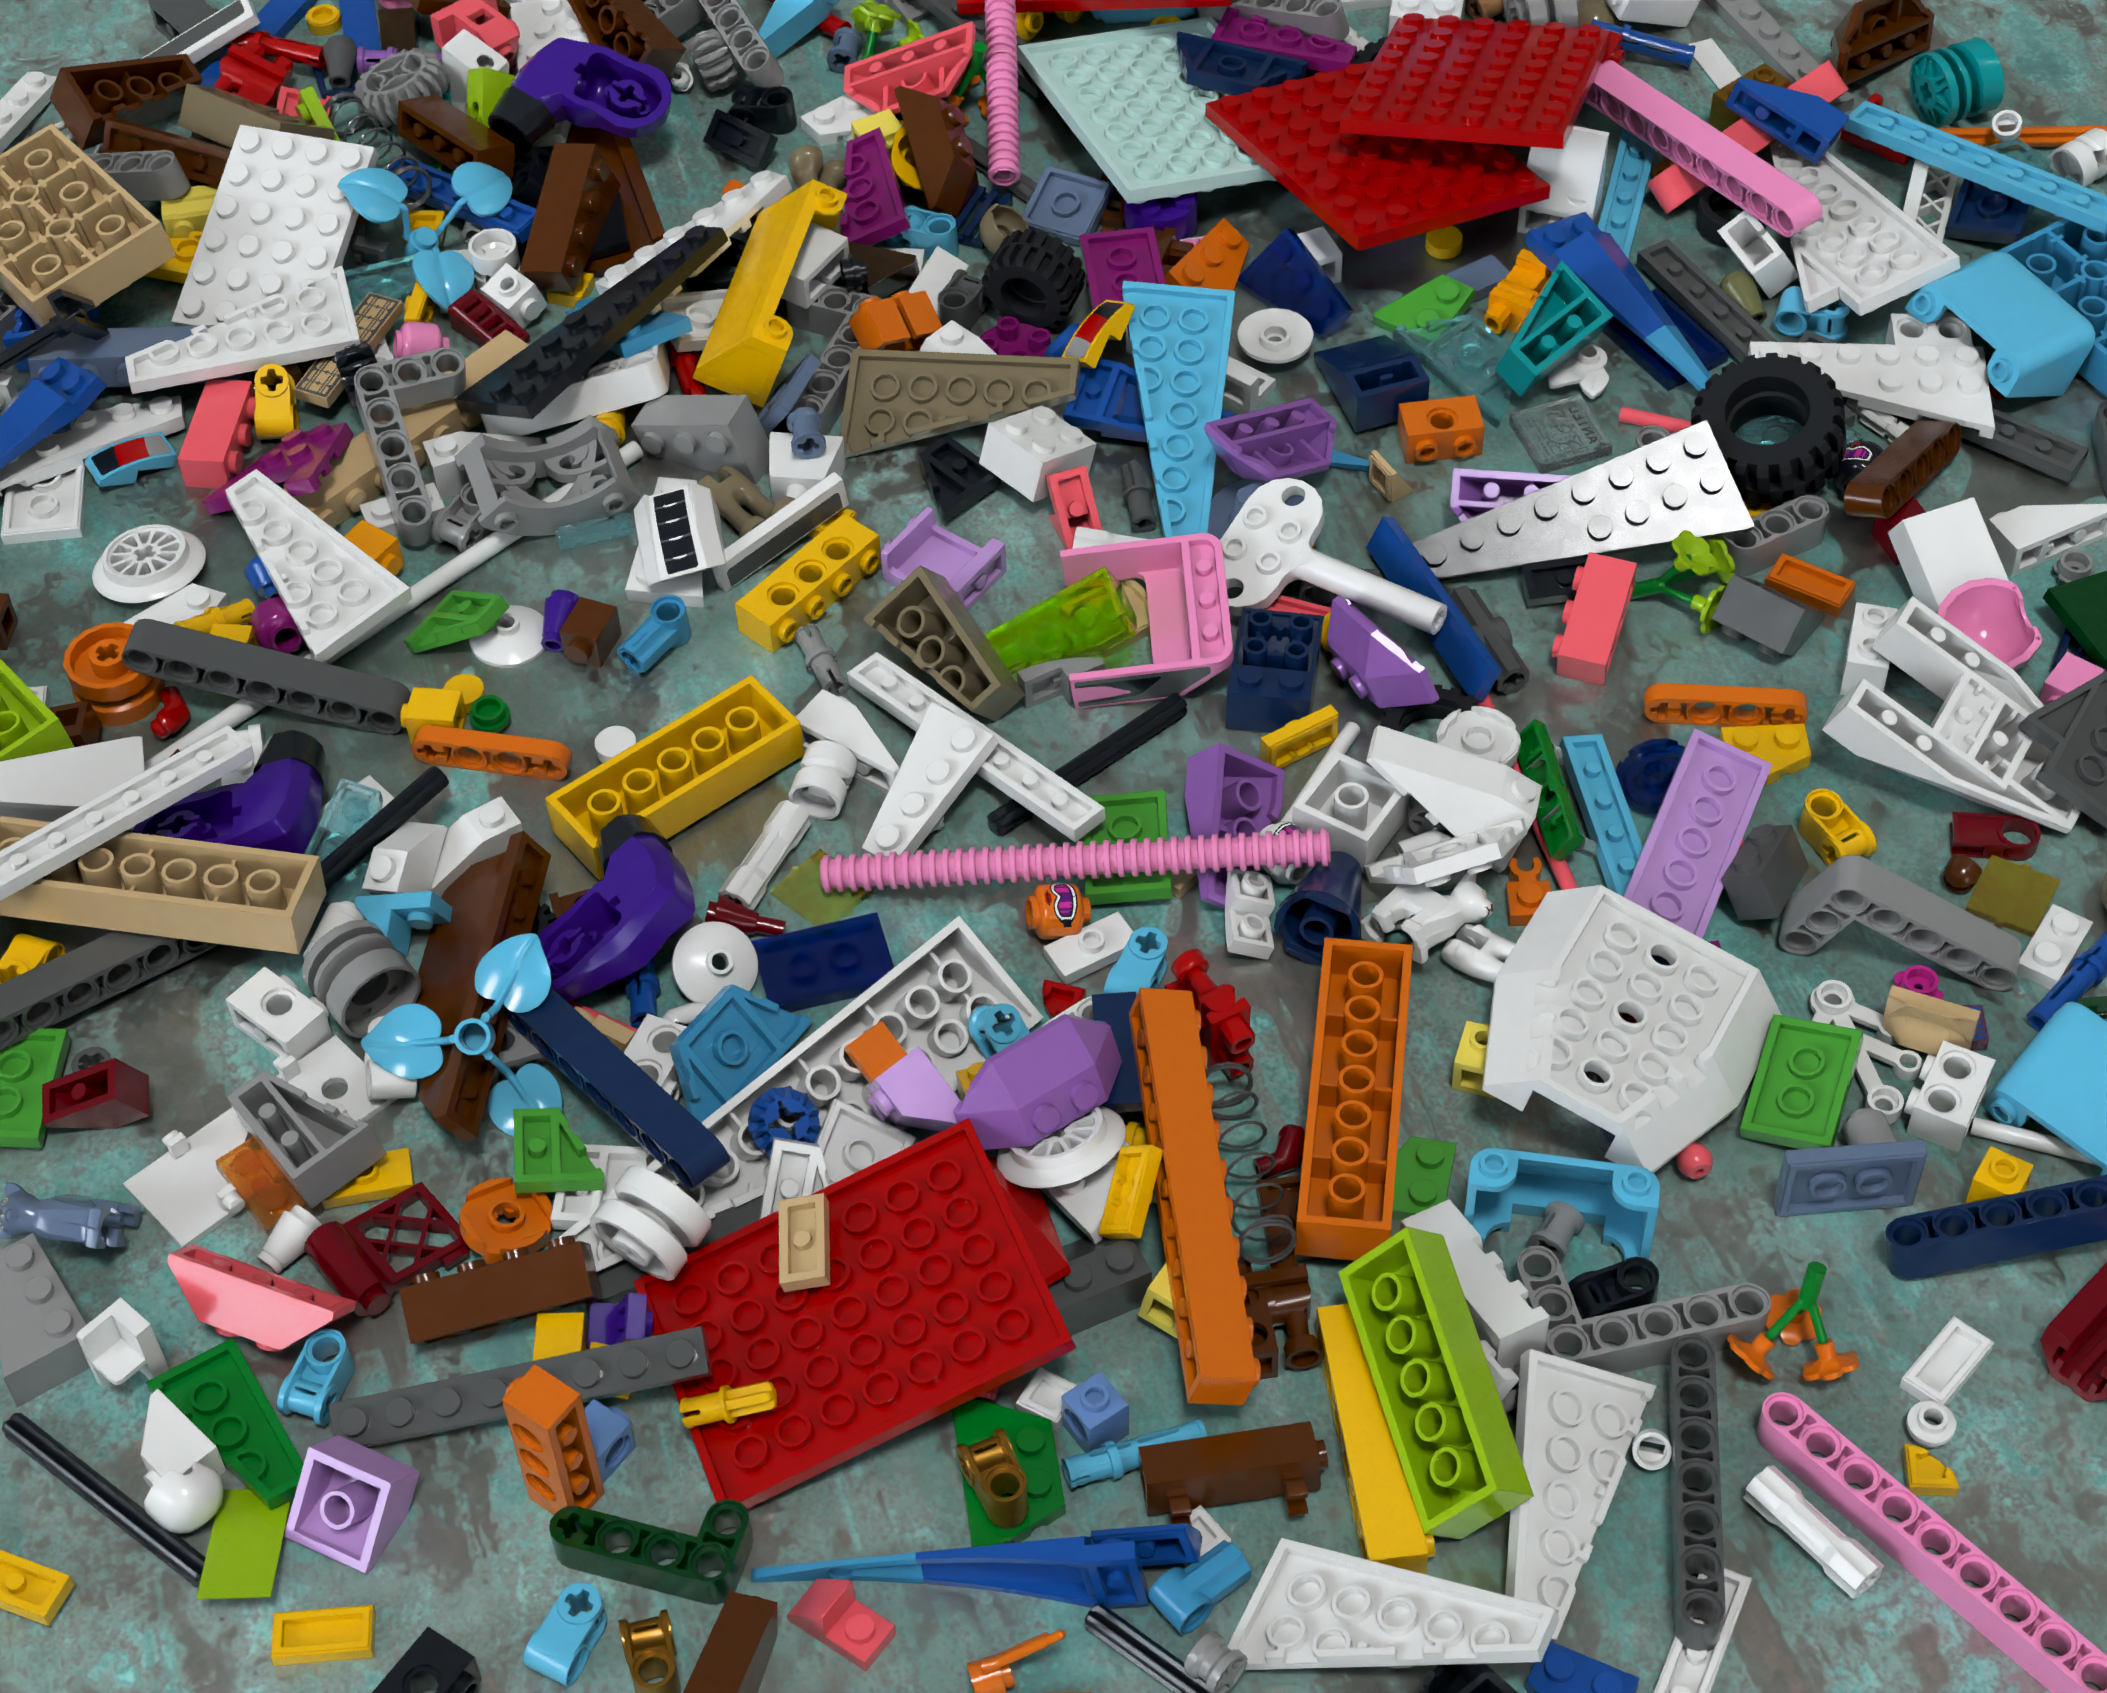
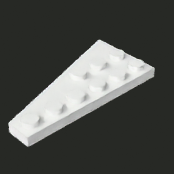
M534 0L510 3L511 18L520 31L516 56L518 72L541 48L556 38L562 37L591 43L567 0ZM565 120L555 124V128L534 148L554 146L555 143H566L572 123Z
M769 170L756 173L750 178L751 182L747 185L725 193L721 198L722 201L716 205L697 211L692 216L693 219L685 225L668 230L664 233V238L654 245L638 249L634 253V257L626 263L615 265L606 270L605 276L594 283L599 295L682 238L689 229L698 225L722 227L728 241L688 278L697 276L732 244L729 237L734 232L744 233L752 226L749 219L753 215H758L761 211L782 199L792 189L787 176ZM681 285L672 291L669 297L677 295L682 290ZM660 303L648 314L655 315L661 309Z
M181 395L174 397L160 396L151 401L135 404L121 403L112 408L96 411L86 410L78 417L71 430L61 434L49 435L0 470V496H2L1 490L18 483L28 487L74 470L79 466H84L83 459L119 441L162 432L164 436L186 429Z
M257 469L225 490L233 511L315 661L324 663L413 599L409 586Z
M1529 1349L1521 1354L1515 1443L1534 1496L1510 1511L1505 1595L1556 1608L1559 1622L1550 1640L1554 1642L1558 1638L1577 1590L1574 1585L1581 1567L1584 1563L1588 1562L1594 1547L1591 1545L1596 1529L1603 1524L1627 1463L1625 1456L1631 1440L1638 1434L1643 1420L1640 1418L1646 1402L1652 1399L1657 1386Z

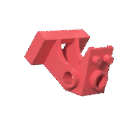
M459 0L430 15L435 44L441 49L461 30L465 29L506 58L509 62L510 71L516 68L520 31L512 19H507L498 12L497 0Z

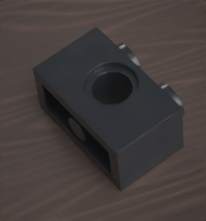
M428 1626L372 1693H421L428 1689H435V1693H477L482 1678L475 1656Z

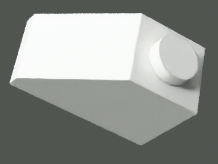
M407 822L373 848L362 889L373 895L430 891L448 828L444 825Z
M159 1389L154 1391L149 1399L141 1449V1457L148 1470V1473L143 1478L150 1489L168 1471H175L183 1475L192 1473L191 1464L193 1462L213 1468L222 1475L226 1468L217 1446Z

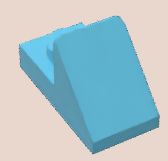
M433 891L356 896L354 904L369 922L375 923L380 928L385 937L391 941L395 949L403 956L408 955L412 927L416 929H430L433 927V924L450 923L453 908Z

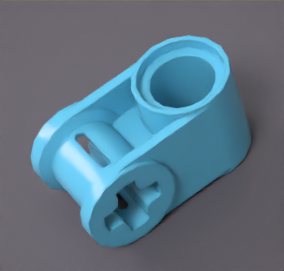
M916 206L905 207L908 218L912 216L909 219L911 228L886 239L891 248L925 249V259L931 257L937 246L955 257L959 254L955 219L949 214L936 213Z
M1792 286L1782 293L1773 320L1774 327L1778 332L1789 337H1801L1806 330H1809L1838 343L1847 336L1848 326L1845 323V318L1851 308L1839 299L1809 314L1805 309L1801 287ZM1833 304H1837L1836 311H1833ZM1828 325H1831V332L1827 331Z
M1146 926L1135 930L1130 935L1120 958L1109 972L1103 994L1136 992L1137 995L1140 987L1158 989L1168 968L1165 956L1168 940L1163 931L1156 927Z
M1000 1003L994 1006L984 1005L978 1007L971 1013L968 1020L970 1035L985 1059L1030 1034L1018 1010L1009 1004Z
M328 1328L321 1329L311 1334L306 1340L295 1365L280 1387L277 1397V1409L280 1413L288 1415L296 1412L314 1418V1422L321 1426H326L331 1421L329 1403L340 1401L355 1372L354 1359L344 1336L339 1331ZM337 1355L331 1361L322 1362L329 1356Z
M579 1582L567 1586L560 1593L544 1622L536 1629L526 1646L523 1656V1664L567 1687L572 1686L577 1681L587 1663L588 1657L601 1636L605 1633L607 1627V1615L602 1607V1598L597 1588L591 1584Z

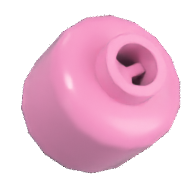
M408 321L402 325L400 330L394 331V359L449 347V337H442L441 329L436 323Z

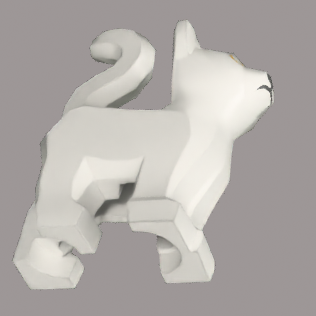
M1466 870L1450 874L1451 880L1438 886L1426 887L1425 883L1418 885L1397 884L1391 893L1374 907L1371 914L1361 920V938L1366 941L1383 942L1385 941V932L1389 933L1390 931L1402 929L1413 940L1411 943L1413 945L1412 960L1423 964L1428 960V949L1451 938L1464 923L1478 924L1490 917L1494 906L1488 900L1486 890L1476 884L1477 873L1468 874L1467 872L1465 873ZM1454 888L1450 895H1441L1435 892Z

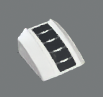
M689 482L688 485L651 496L645 494L642 496L634 509V516L648 585L726 564L719 509L710 488Z

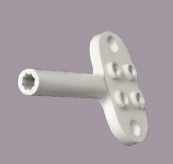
M1283 478L1272 480L1260 486L1247 499L1220 540L1223 549L1227 589L1231 587L1243 589V592L1238 597L1228 598L1230 614L1241 616L1243 607L1265 609L1279 597L1288 583L1300 579L1432 635L1438 633L1446 619V604L1314 550L1312 548L1313 544L1320 535L1325 523L1324 506L1316 489L1305 481ZM1293 495L1304 497V500L1296 506L1285 504V501Z

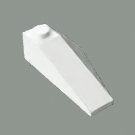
M1380 725L1374 729L1366 761L1403 796L1412 795L1428 811L1425 817L1434 826L1440 822L1457 837L1522 816L1527 831L1529 830L1536 818L1542 785L1507 765ZM1523 838L1503 858L1492 861L1493 866L1490 869L1500 874L1506 868Z

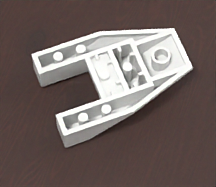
M1912 596L1887 620L1871 648L1944 700L1933 722L1928 726L1863 678L1837 703L1822 731L1859 757L1973 802L2011 815L2021 816L2037 824L2067 834L2072 830L2081 810L2035 779L2051 750L2018 728L2019 724L2029 714L2044 706L2043 703L2015 670Z

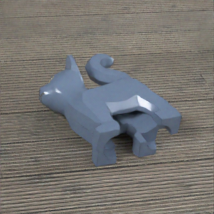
M6 1183L4 1188L6 1198L0 1202V1239H14L17 1236L34 1233L42 1238L51 1240L85 1243L86 1247L94 1249H105L106 1245L110 1247H125L126 1240L122 1237V1228L120 1226H138L141 1205L75 1194H64L39 1200L27 1193L22 1186L15 1183Z

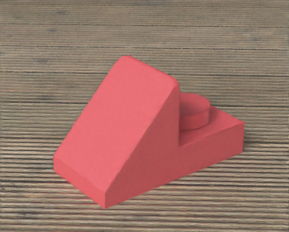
M1086 465L1045 475L1054 513L1049 514V518L1065 550L1073 548L1077 526L1102 530Z
M817 1578L787 1614L788 1621L864 1671L870 1668L896 1635V1628L893 1623L855 1599L854 1585L850 1580Z

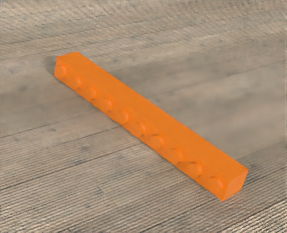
M1140 987L1129 1011V1020L1148 1145L1152 1144L1163 1150L1154 1186L1187 1401L1194 1404L1244 1405L1253 1387H1257L1259 1384L1261 1367L1259 1359L1253 1357L1251 1345L1254 1333L1253 1320L1250 1316H1246L1244 1302L1247 1284L1245 1277L1239 1274L1240 1243L1238 1237L1233 1236L1232 1232L1233 1202L1231 1197H1226L1224 1183L1227 1167L1225 1159L1220 1158L1218 1149L1220 1125L1217 1120H1213L1211 1108L1214 1099V1089L1212 1083H1207L1205 1072L1208 1059L1207 1049L1205 1046H1201L1199 1036L1201 1013L1199 1010H1195L1192 991Z

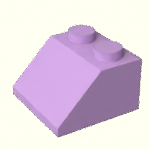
M919 1046L875 1078L866 1089L871 1095L867 1102L882 1121L889 1118L893 1125L934 1131H943L957 1124L953 1110L961 1100Z
M340 1435L308 1447L283 1537L366 1574L372 1570L407 1517L420 1471Z

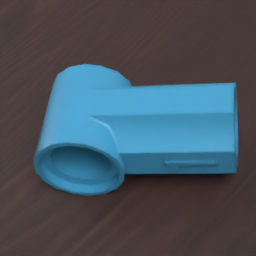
M665 595L654 600L650 606V617L617 648L619 658L627 665L628 669L638 675L641 672L645 673L670 648L681 647L689 641L692 631L685 603L680 597Z
M1223 1540L1201 1556L1199 1562H1193L1184 1570L1181 1567L1172 1568L1161 1575L1150 1588L1148 1598L1180 1634L1185 1635L1191 1633L1204 1623L1217 1602L1251 1578L1252 1569L1241 1550L1233 1542L1228 1543Z

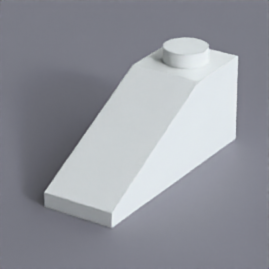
M459 431L422 442L432 482L435 483L442 500L457 496L463 486L470 482L467 472L457 467L454 457L481 433ZM482 433L505 441H525L527 447L542 445L541 439L536 437Z
M2107 504L2021 505L2007 512H2000L1988 520L1987 529L2007 575L2011 578L2059 558L2067 550H2078L2106 538Z
M822 689L796 716L801 722L804 752L808 745L814 741L828 740L839 743L849 749L857 759V769L854 778L888 794L899 771V766L858 708L848 699L836 696Z
M502 796L463 814L447 829L430 890L440 898L444 891L471 865L506 852L510 836L523 831L522 823Z

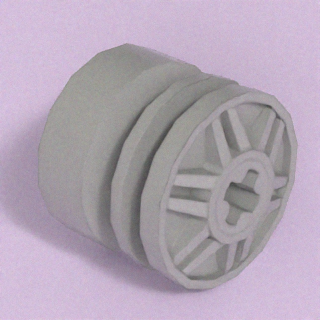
M367 920L349 921L334 927L311 948L302 966V979L308 988L326 1006L342 1029L348 1035L356 1038H364L367 1035L368 1025L375 1018L385 1016L401 1005L415 1004L421 991V978L416 970L400 952L396 951L391 941L385 937L380 928L375 923Z

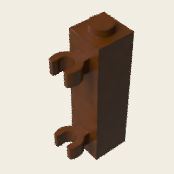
M1311 1421L1138 1447L1140 1481L1148 1516L1169 1513L1170 1524L1188 1523L1191 1525V1509H1195L1200 1505L1202 1507H1210L1283 1495L1289 1516L1308 1514L1305 1498L1308 1497L1309 1491L1321 1490V1469H1328L1325 1442L1323 1439H1315Z

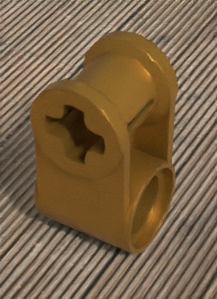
M1002 1428L994 1430L992 1437L968 1447L964 1443L955 1446L957 1459L965 1479L973 1487L989 1520L999 1527L1007 1528L1017 1526L1023 1522L1029 1512L1027 1480L1005 1431ZM1005 1493L1014 1494L1011 1497L1006 1498L998 1497L999 1495Z
M668 1609L660 1610L659 1616L631 1623L626 1619L618 1620L627 1665L629 1664L635 1693H681L674 1655L676 1647ZM654 1677H664L660 1682L647 1683Z

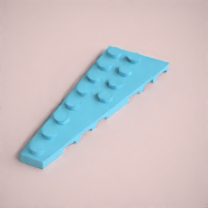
M1123 281V302L1135 305L1127 327L1163 537L1208 533L1217 454L1204 431V427L1207 422L1219 420L1222 416L1235 291Z

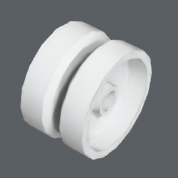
M635 1165L629 1166L614 1185L617 1199L603 1200L591 1216L590 1226L604 1243L632 1265L656 1278L666 1281L674 1280L687 1262V1253L684 1247L698 1246L711 1229V1220L705 1210L693 1198L672 1182L646 1168Z

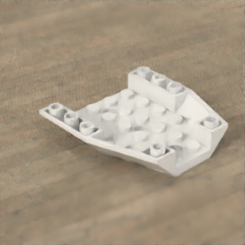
M1602 885L1547 892L1494 980L1482 1090L1521 1112L1535 1091L1614 1134L1615 1138L1605 1158L1618 1164L1640 1166L1654 1173L1737 1109L1757 1071L1773 1014H1782L1758 968ZM1652 956H1661L1665 958L1670 965H1661L1657 963L1652 958ZM1624 1012L1632 1015L1638 1023L1625 1021L1619 1013ZM1585 1072L1597 1073L1602 1077L1604 1083L1590 1080Z

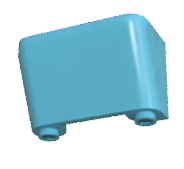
M1990 252L1961 266V269L1915 290L1904 309L1918 321L1933 323L1938 321L1944 313L1953 312L1996 349L1989 360L1987 376L1993 387L2006 398L2063 396L2095 342V330L2090 321L2006 252Z
M2071 1001L2065 1003L2054 1013L1987 1096L1984 1109L1997 1122L2014 1127H2021L2030 1117L2102 1168L2100 1176L2107 1175V1021L2082 1004Z
M1486 1148L1474 1155L1470 1163L1464 1216L1481 1235L1484 1249L1486 1238L1492 1231L1500 1228L1501 1232H1509L1511 1214L1546 1218L1544 1213L1547 1205L1552 1201H1561L1576 1208L1583 1215L1585 1223L1604 1225L1602 1245L1611 1246L1613 1243L1618 1246L1623 1253L1624 1261L1632 1257H1642L1649 1260L1659 1208L1660 1185L1654 1173L1640 1166L1500 1148Z

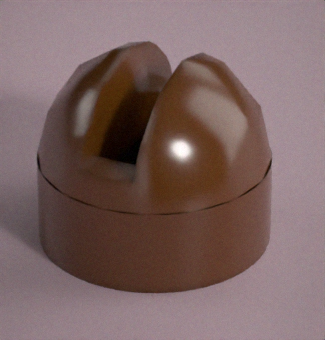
M1953 855L1944 868V882L1947 888L1953 892L1964 893L1970 891L1978 882L1982 869L1975 861L1968 857Z

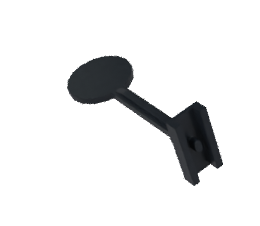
M58 289L46 296L56 315L49 319L48 324L0 352V373L58 337L64 338L71 333H75L98 341L109 334L106 326L91 322L87 315L88 311L96 307L93 300L62 289Z

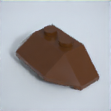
M1862 0L1855 3L1834 30L1830 44V62L1844 83L1848 85L1930 48L1935 14L1930 9L1925 8L1920 0Z
M898 86L894 89L929 209L936 213L949 214L955 219L979 187L977 171L972 157L973 146L965 134L963 114L956 105H950L936 96Z

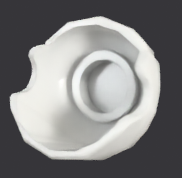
M193 1462L191 1464L193 1472L188 1475L175 1471H168L163 1474L151 1487L144 1501L145 1512L169 1532L182 1534L199 1529L216 1514L222 1504L224 1494L223 1479L215 1469Z

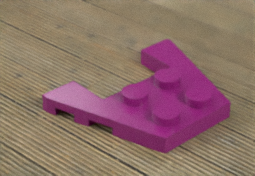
M326 422L305 432L302 429L293 430L282 437V442L205 498L202 503L209 514L233 510L225 490L255 469L274 483L286 481L283 485L292 497L316 492L322 485L318 479L319 475L322 474L325 477L330 473L332 467L329 464V460L332 456L334 459L340 458L354 434L347 422L331 426Z

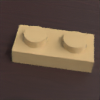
M824 1193L779 1200V1284L784 1292L830 1285L829 1201Z

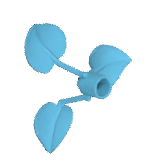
M466 162L461 164L453 172L451 186L454 192L462 198L456 202L435 231L429 227H420L411 231L408 207L402 203L407 196L408 189L405 183L394 173L380 168H364L342 178L337 187L345 194L357 213L365 219L379 224L394 221L398 217L399 212H401L404 230L402 238L407 241L403 250V258L407 264L412 266L416 280L427 295L448 313V307L470 291L475 275L470 262L460 253L453 250H446L440 253L438 248L439 238L466 203L470 210L480 217H490L501 212L508 204L512 195L510 178L504 172L484 163Z
M534 933L521 934L502 941L487 952L479 962L475 973V988L481 996L495 1000L492 1007L487 1012H484L480 1019H466L456 1027L453 1035L440 1037L442 1023L434 1011L420 1004H405L387 1013L375 1028L361 1040L362 1048L374 1062L395 1075L409 1079L426 1078L440 1070L444 1062L441 1045L455 1043L457 1048L465 1054L483 1055L486 1060H489L508 1079L498 1082L490 1091L488 1097L489 1116L500 1130L513 1137V1109L560 1108L563 1111L560 1086L549 1070L539 1064L530 1063L521 1067L514 1074L491 1050L494 1046L496 1035L489 1022L499 1012L503 1004L512 1012L525 1013L539 1007L549 994L552 981L551 969L540 938Z

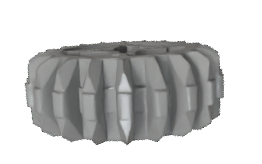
M413 48L410 51L403 49L398 54L394 55L391 53L390 57L380 59L378 64L369 67L368 72L362 73L360 76L361 80L355 84L356 89L353 94L362 101L363 107L357 103L361 113H371L377 116L380 125L384 127H389L393 123L398 126V101L434 94L443 99L442 94H445L448 90L447 84L449 79L440 58H437L435 52H430L428 49L420 50L419 48ZM367 116V121L377 126L376 121L372 117Z

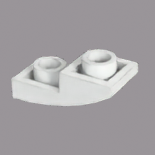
M1235 868L1234 871L1228 872L1225 896V931L1228 952L1265 960L1269 959L1274 950L1269 917L1276 906L1271 876L1254 871H1241Z

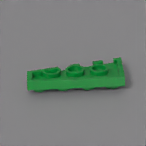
M233 1338L146 1381L151 1393L159 1389L217 1446L223 1464L270 1510L295 1497L304 1464Z

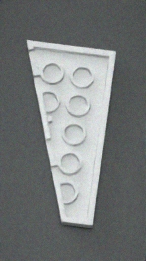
M341 265L330 270V277L316 283L312 278L299 283L300 289L283 296L275 293L223 316L224 322L208 329L204 324L191 329L192 335L177 342L164 340L125 357L132 394L256 371L269 363L282 366L335 356L336 352L345 349L344 347L354 343L356 345L360 344L343 266Z
M1750 341L1748 356L1755 354V358L1766 357V353H1778V357L1787 358L1789 354L1800 357L1803 364L1810 361L1821 368V375L1823 373L1829 374L1836 382V389L1841 391L1842 396L1858 400L1857 406L1913 420H1918L1925 416L1941 421L1957 422L1961 426L1980 430L1979 436L1993 439L1995 423L1983 347Z
M1281 1538L1227 1647L1230 1650H1240L1246 1655L1248 1661L1245 1670L1541 1662L1557 1627L1559 1617L1556 1608Z

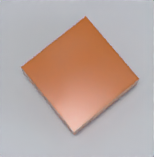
M882 1020L844 1048V1051L869 1084L907 1055Z

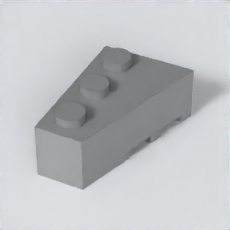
M662 395L659 398L647 401L631 424L645 454L716 474L718 467L727 464L745 475L753 484L759 482L769 465V439L748 395Z
M264 1070L226 1097L245 1128L311 1209L387 1155L370 1124L360 1119L355 1121L341 1114L335 1106L329 1103L324 1105L310 1098L305 1091Z
M33 1233L0 1249V1355L2 1374L16 1406L19 1407L90 1368L76 1337L78 1331L87 1324Z

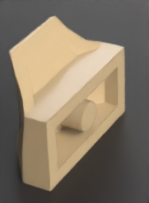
M1892 985L1884 1011L1882 1026L1898 1045L1937 1056L1943 1040L1970 1050L1981 1011Z

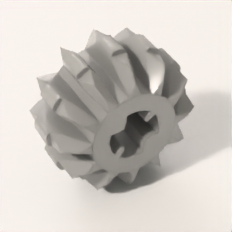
M714 28L707 31L703 30L688 40V51L708 90L712 92L718 89L722 90L738 80L739 73L734 60L719 31Z

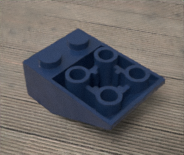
M1386 335L1314 352L1315 360L1355 432L1398 421L1399 403L1429 400L1430 379L1417 356Z
M1243 607L1227 688L1226 728L1273 732L1284 727L1292 720H1299L1312 713L1324 616Z

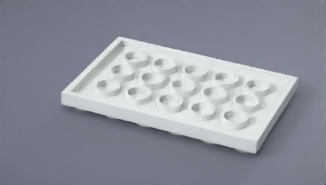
M240 125L171 322L175 326L217 325L224 322V315L275 293L283 296L299 290V283L312 278L316 283L330 277V270L341 266L359 215L337 185L342 178L356 170L375 168L379 156L375 147Z

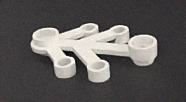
M1838 980L1822 982L1813 990L1810 997V1008L1815 1014L1811 1021L1825 1024L1832 1023V1025L1856 1029L1852 1022L1854 1021L1876 1030L1877 1039L1863 1034L1864 1040L1855 1073L1867 1096L1864 1108L1882 1111L1889 1125L1895 1123L1901 1116L1904 1098L1896 1088L1882 1084L1869 1056L1893 1066L1895 1076L1904 1081H1912L1919 1076L1922 1067L1921 1056L1911 1050H1900L1893 1047L1898 1043L1882 1026L1884 1015L1855 1003L1854 996L1848 985ZM1901 1063H1909L1914 1067L1906 1068Z

